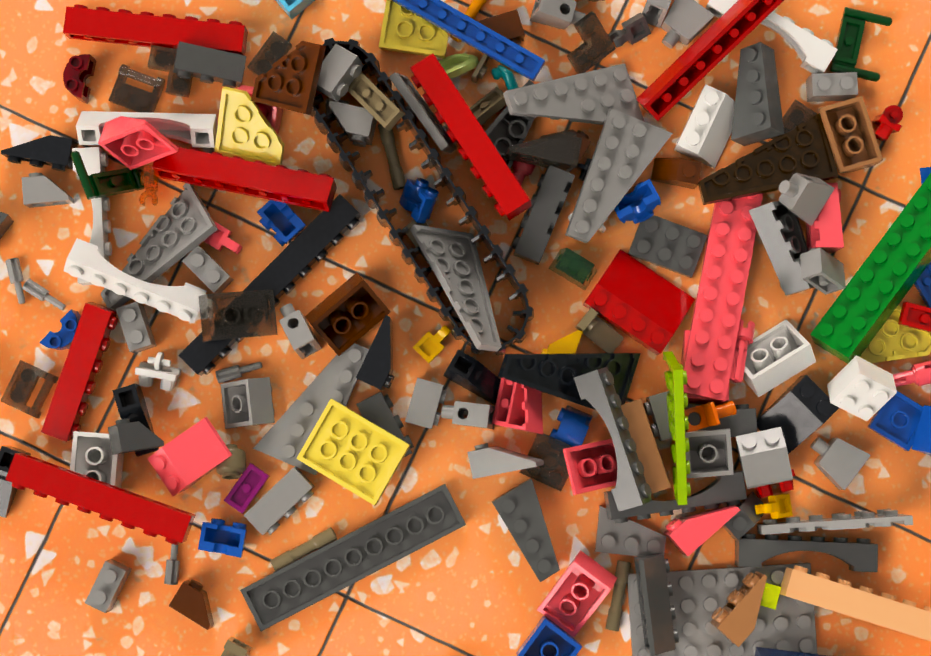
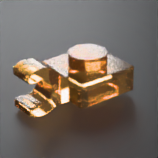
M144 165V171L141 172V184L144 185L145 191L140 195L139 202L142 206H145V199L152 197V204L157 206L158 198L156 191H158V177L153 171L152 165Z

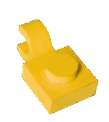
M446 325L434 336L428 331L413 348L430 363L445 348L441 342L452 331Z
M790 493L768 496L769 503L755 505L756 514L770 513L771 519L793 516Z

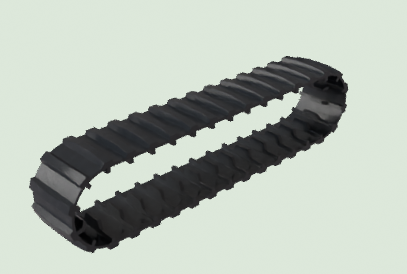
M333 38L326 39L323 46H326L323 61L335 44L356 54L360 61L365 64L361 72L364 75L368 74L370 77L374 75L378 82L376 86L384 94L386 93L389 99L404 113L403 121L396 126L398 132L402 130L406 132L410 130L415 140L409 144V149L411 151L416 148L418 150L423 149L427 155V160L421 163L422 169L435 167L440 178L433 183L434 187L442 186L443 188L447 186L452 193V198L446 201L447 207L459 204L464 211L465 216L458 221V224L460 226L465 223L473 225L478 235L471 239L472 245L483 241L490 251V255L484 258L483 262L486 264L489 261L496 260L502 269L503 274L496 278V282L508 279L516 291L508 297V300L511 302L520 297L524 310L513 311V316L524 318V323L520 331L508 325L507 329L514 336L511 340L501 344L502 347L497 352L478 350L473 341L464 335L465 327L461 326L459 328L451 316L455 311L454 307L449 306L446 308L439 298L440 293L444 291L442 286L439 288L437 286L433 289L426 278L433 271L431 266L420 269L414 260L416 255L422 250L419 246L408 250L402 241L404 239L403 236L410 232L408 227L402 230L400 228L395 230L390 223L391 217L397 214V210L393 208L390 211L387 209L383 211L378 202H380L379 198L385 195L384 190L381 189L377 192L373 190L370 192L366 186L367 179L373 176L371 170L363 173L362 170L357 172L355 169L354 161L361 157L358 151L352 154L350 151L345 153L342 149V142L348 139L347 133L344 132L339 135L336 132L332 134L330 124L336 120L333 113L328 116L325 113L320 115L317 111L319 110L318 105L324 101L321 94L314 98L311 112L317 128L322 134H327V142L332 151L340 153L339 160L343 168L348 172H353L352 181L360 191H365L364 199L371 209H377L376 217L382 227L390 229L389 238L393 245L401 246L403 249L401 256L405 263L408 265L413 264L415 268L414 277L418 283H425L428 287L427 297L431 302H437L441 307L439 315L443 321H450L454 327L451 333L455 340L462 339L471 347V353L477 355L481 351L495 352L497 356L505 354V349L514 342H523L526 338L525 325L534 318V309L529 306L526 296L529 291L524 283L519 284L514 276L516 270L511 264L507 265L503 260V250L498 244L494 245L490 240V230L486 225L481 226L477 220L478 212L473 206H468L465 202V192L460 186L456 187L454 185V177L447 167H442L440 154L435 148L431 149L429 147L427 134L423 129L418 130L415 116L410 110L404 109V99L398 91L392 90V82L385 72H380L379 61L374 54L367 53L360 47L359 42L350 39L348 42L335 41Z

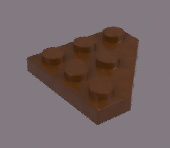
M301 41L295 46L296 49L289 55L285 54L272 65L273 68L267 73H262L256 78L251 101L311 115L326 46Z

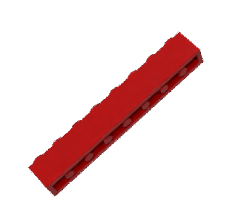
M738 0L636 98L638 103L649 115L659 121L784 0Z
M75 4L74 7L66 6L63 33L69 39L177 50V45L180 41L243 56L246 53L248 30L245 25L237 21H230L229 24L220 23L217 19L198 21V18L191 16L180 19L171 14H163L162 17L154 16L150 12L133 14L125 9H119L118 12H114L105 7H96L95 10L88 9L87 6Z
M432 53L410 67L413 76L410 77L417 89L422 87L425 93L422 96L429 107L433 105L437 110L434 115L439 123L447 125L449 129L446 131L447 135L453 143L457 141L461 148L458 149V152L464 161L469 159L473 165L470 170L475 178L483 180L485 185L482 188L488 198L493 196L497 204L494 207L500 216L505 215L510 221L530 208L532 204L527 194L435 55Z
M176 145L179 148L178 152L155 160L152 165V169L158 178L330 212L337 189L334 178L328 174L321 173L317 175L304 169L292 170L283 165L272 166L258 160L251 162L238 156L231 158L217 152L206 153L197 148L186 149Z
M15 453L5 479L12 482L11 486L20 490H25V488L34 490V495L47 498L49 495L56 498L55 502L69 506V503L77 505V510L90 514L93 511L100 514L99 518L111 522L113 519L122 522L121 525L126 528L135 529V527L144 529L143 533L152 537H156L157 534L166 537V542L174 545L187 541L196 516L187 511L24 453Z

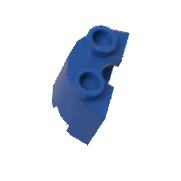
M407 178L399 203L405 210L412 212L411 217L417 223H425L427 219H430L439 192L431 188L429 181L423 178H417L416 180Z
M650 179L638 183L634 188L635 190L625 194L614 210L623 223L626 221H633L634 224L643 222L653 216L654 208L661 204L660 197Z
M269 200L257 211L262 217L259 222L268 231L272 228L276 232L273 237L281 246L289 243L306 227L305 223L283 202Z
M71 309L60 320L62 323L61 330L55 333L50 331L40 341V344L56 350L70 349L81 317L79 312Z
M568 405L566 409L562 407L557 417V420L561 421L557 430L553 428L548 439L549 442H552L550 447L563 452L565 448L582 445L589 429L592 415Z
M212 518L211 523L203 522L198 550L242 558L247 524L233 522L232 526L225 525V520Z

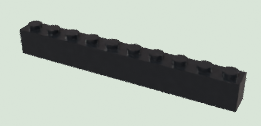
M339 194L333 200L330 212L322 211L178 356L197 375H208L216 367L214 363L220 357L222 359L225 358L232 351L230 347L236 341L238 343L241 342L248 335L246 331L252 325L254 327L257 326L264 319L262 315L268 309L270 311L273 310L280 303L279 298L284 293L289 294L296 287L295 282L300 277L305 278L311 272V266L316 261L321 262L327 256V250L332 245L337 246L343 240V234L348 229L353 230L359 224L360 213Z

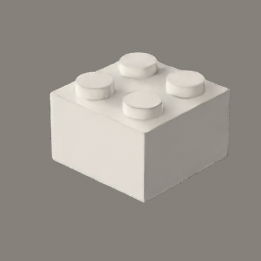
M857 355L827 384L831 404L865 421H868L897 393L893 374Z

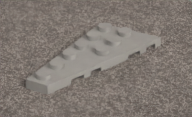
M625 63L506 90L503 93L509 113L514 116L533 118L539 116L548 117L552 120L567 119L572 122L603 125L609 109L613 108L644 121Z
M613 108L609 109L565 235L583 243H588L673 133Z
M184 184L183 188L185 190L178 198L174 197L170 202L172 206L165 215H160L139 243L141 247L135 255L131 253L127 258L128 264L122 272L142 281L152 283L218 230L192 184ZM106 288L101 292L107 308L115 311L116 308L123 306L131 299L124 295H118Z
M414 224L410 231L476 349L497 352L502 346L476 243L474 245L471 243L474 235L472 233Z
M354 343L340 356L336 355L253 449L313 475H317L318 471L296 458L330 399H334L347 406L358 380L356 376L369 349Z
M879 509L877 514L868 511L854 512L855 516L845 513L831 514L832 518L824 519L823 515H810L809 520L801 521L800 517H787L786 522H777V519H764L763 524H757L758 534L765 535L793 533L795 530H799V532H812L819 528H822V530L869 528V526L891 527L893 523L907 526L913 525V516L899 514L898 510Z

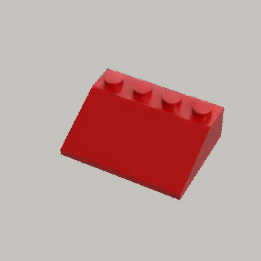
M620 249L583 303V306L589 310L593 308L598 312L597 315L654 354L659 355L676 332L695 299Z

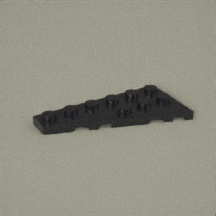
M641 353L505 354L498 377L596 410L586 399L581 400L574 377L608 367L609 372H611L614 378L613 385L616 394L619 395L621 405L625 404Z

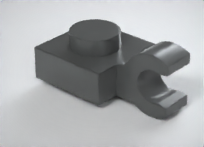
M640 12L623 22L622 30H615L609 33L608 36L611 43L614 42L616 47H620L627 41L633 45L650 35L651 32L645 16Z

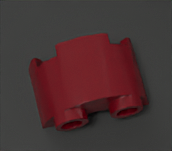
M81 54L79 56H72L69 59L63 72V81L65 88L79 101L88 104L91 89L86 86V79L94 76L96 60L90 54Z

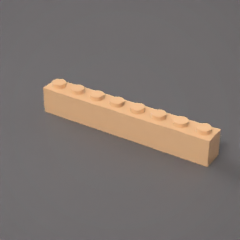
M795 565L794 569L786 567L781 583L780 595L931 641V607L924 606V609L916 608V602L903 599L902 603L894 601L895 596L881 592V596L873 594L874 589L860 585L859 589L851 587L852 582L838 578L837 582L829 580V575L816 572L814 576L808 574L807 568Z

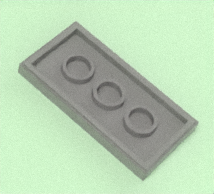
M396 72L390 75L389 78L440 150L449 153L456 150V144L450 140L446 130L439 123L408 77Z

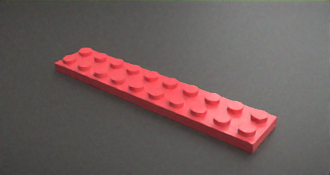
M763 193L714 203L683 370H686L687 385H683L684 393H687V395L723 403L726 401L757 231L748 210L761 206Z

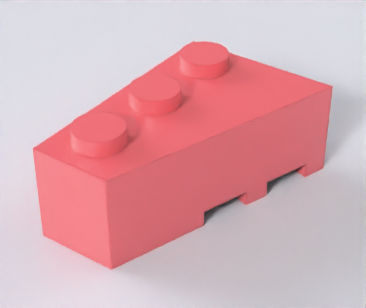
M827 183L835 188L812 226L806 223L808 251L812 248L820 247L827 253H835L844 248L840 212L841 190L838 189V183Z
M501 378L492 424L543 435L541 391Z

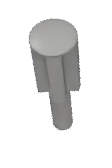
M11 258L5 261L10 283L15 286L18 303L24 304L25 297L21 285L24 279L19 258Z
M30 278L24 283L22 290H25L41 301L46 300L61 311L65 310L66 305L49 295L50 291Z
M261 362L239 367V365L215 371L216 379L220 384L240 378L243 373L260 369L263 366Z
M171 544L170 560H166L164 584L178 585L180 561L177 560L178 545Z

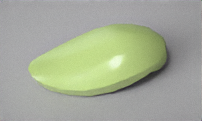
M462 53L447 56L445 59L440 60L439 63L451 79L476 68L479 60L477 56Z

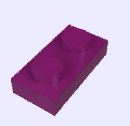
M250 463L224 501L243 514L270 476L253 463Z

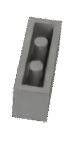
M293 467L244 514V517L261 535H265L267 532L271 535L279 528L280 524L278 522L284 516L288 519L297 510L294 506L300 500L304 503L314 494L311 490L315 486L297 467Z

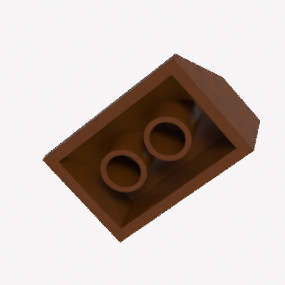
M356 272L305 317L335 353L340 356L385 318V315H388L390 310Z

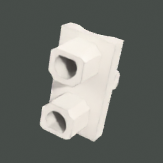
M158 352L156 358L148 357L147 362L141 361L139 367L135 368V375H139V386L151 387L154 378L161 379L160 389L172 391L176 380L181 375V368L170 367L171 360L164 359V352Z

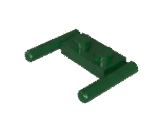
M845 7L835 46L838 50L832 59L830 71L835 73L857 72V78L877 82L880 79L879 73L855 68L865 21L890 26L892 18Z
M78 151L71 153V158L88 200L133 192L135 190L139 191L145 188L138 168L132 170L124 168L88 176L80 153Z

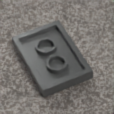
M653 215L639 223L628 254L692 278L708 235Z

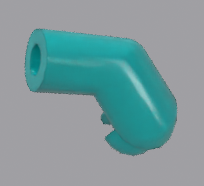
M497 65V68L491 70L493 78L496 80L502 78L508 90L519 88L514 74L503 65Z

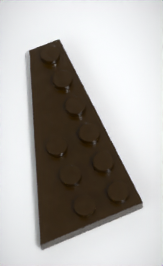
M820 113L810 120L797 125L796 128L760 146L745 157L737 159L729 166L700 180L698 186L703 205L779 190L780 183L784 180L790 181L795 173L816 177L823 181L837 178L838 172Z

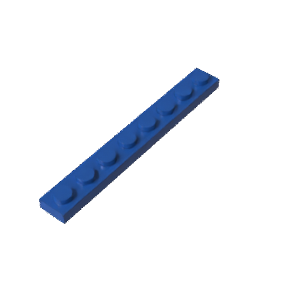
M392 0L533 82L545 64V60L441 0Z

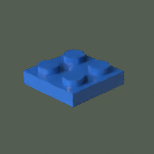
M897 391L875 413L867 427L903 450L909 451L914 442L923 406Z

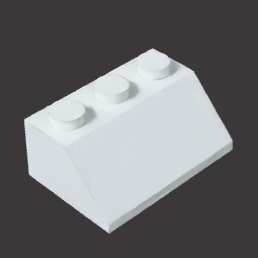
M705 84L674 150L715 169L732 133L735 101L726 93Z
M785 319L753 339V343L748 346L743 379L758 397L764 395L816 363L811 344Z
M73 431L70 470L121 488L124 453L112 455L109 434Z

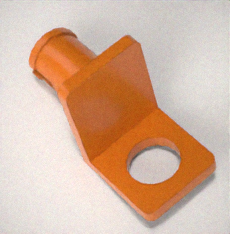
M731 400L716 406L714 402L685 409V416L689 417L692 412L700 416V423L696 426L689 423V429L686 432L719 425V419L736 415L737 410L734 402Z

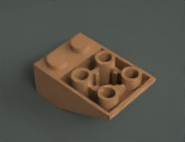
M757 571L747 574L742 581L743 586L738 591L736 589L732 591L727 597V604L723 608H717L711 616L713 619L710 623L738 647L755 629L767 580L765 574Z

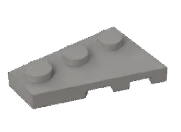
M599 506L595 552L630 556L665 554V535L628 519V522L615 523L614 520L608 519L606 508Z

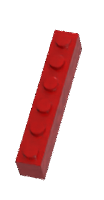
M94 302L85 303L41 430L42 433L67 442L73 439V431H80L81 425L79 422L81 416H84L88 409L86 401L95 389L96 382H94V378L103 366V361L101 360L103 352L108 350L111 342L108 339L110 332L115 329L118 322L115 310Z

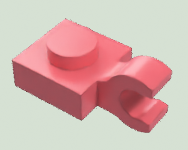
M214 222L218 230L203 242L220 252L225 246L234 253L239 254L243 247L229 238L232 232Z

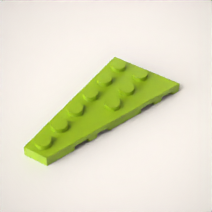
M667 351L663 352V360L666 361L669 367V371L664 372L667 389H670V393L666 395L668 424L672 440L675 441V444L670 445L672 460L676 463V466L672 467L674 497L678 505H687V496H691V486L687 482L686 474H690L689 460H686V452L690 450L689 439L685 438V430L689 429L688 416H685L684 407H688L687 393H684L683 385H687L686 370H683L682 364H679L673 352Z

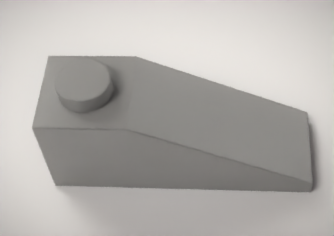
M488 443L474 446V451L467 452L473 479L544 465V461L498 446L488 447Z

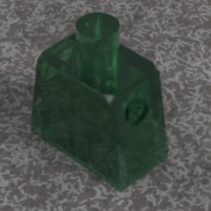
M568 248L560 249L549 267L550 270L584 291L597 272L593 263Z

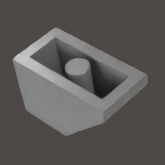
M30 173L29 177H21L23 204L27 207L74 204V199L52 180L44 176L43 173Z

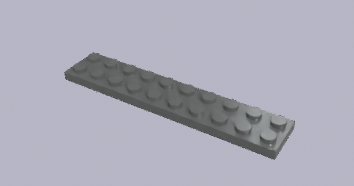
M446 484L240 591L260 631H263L465 526L466 523Z

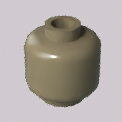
M228 444L226 446L232 453V456L217 466L216 471L222 475L223 479H238L246 470V453L244 450L239 449L237 445Z

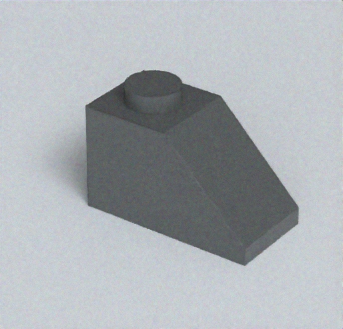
M121 419L115 421L116 425L108 427L112 455L164 446V441L139 421L130 422V419Z
M753 491L747 496V499L741 501V504L736 505L740 511L723 525L724 529L733 539L739 540L765 514H756L755 505L764 503Z

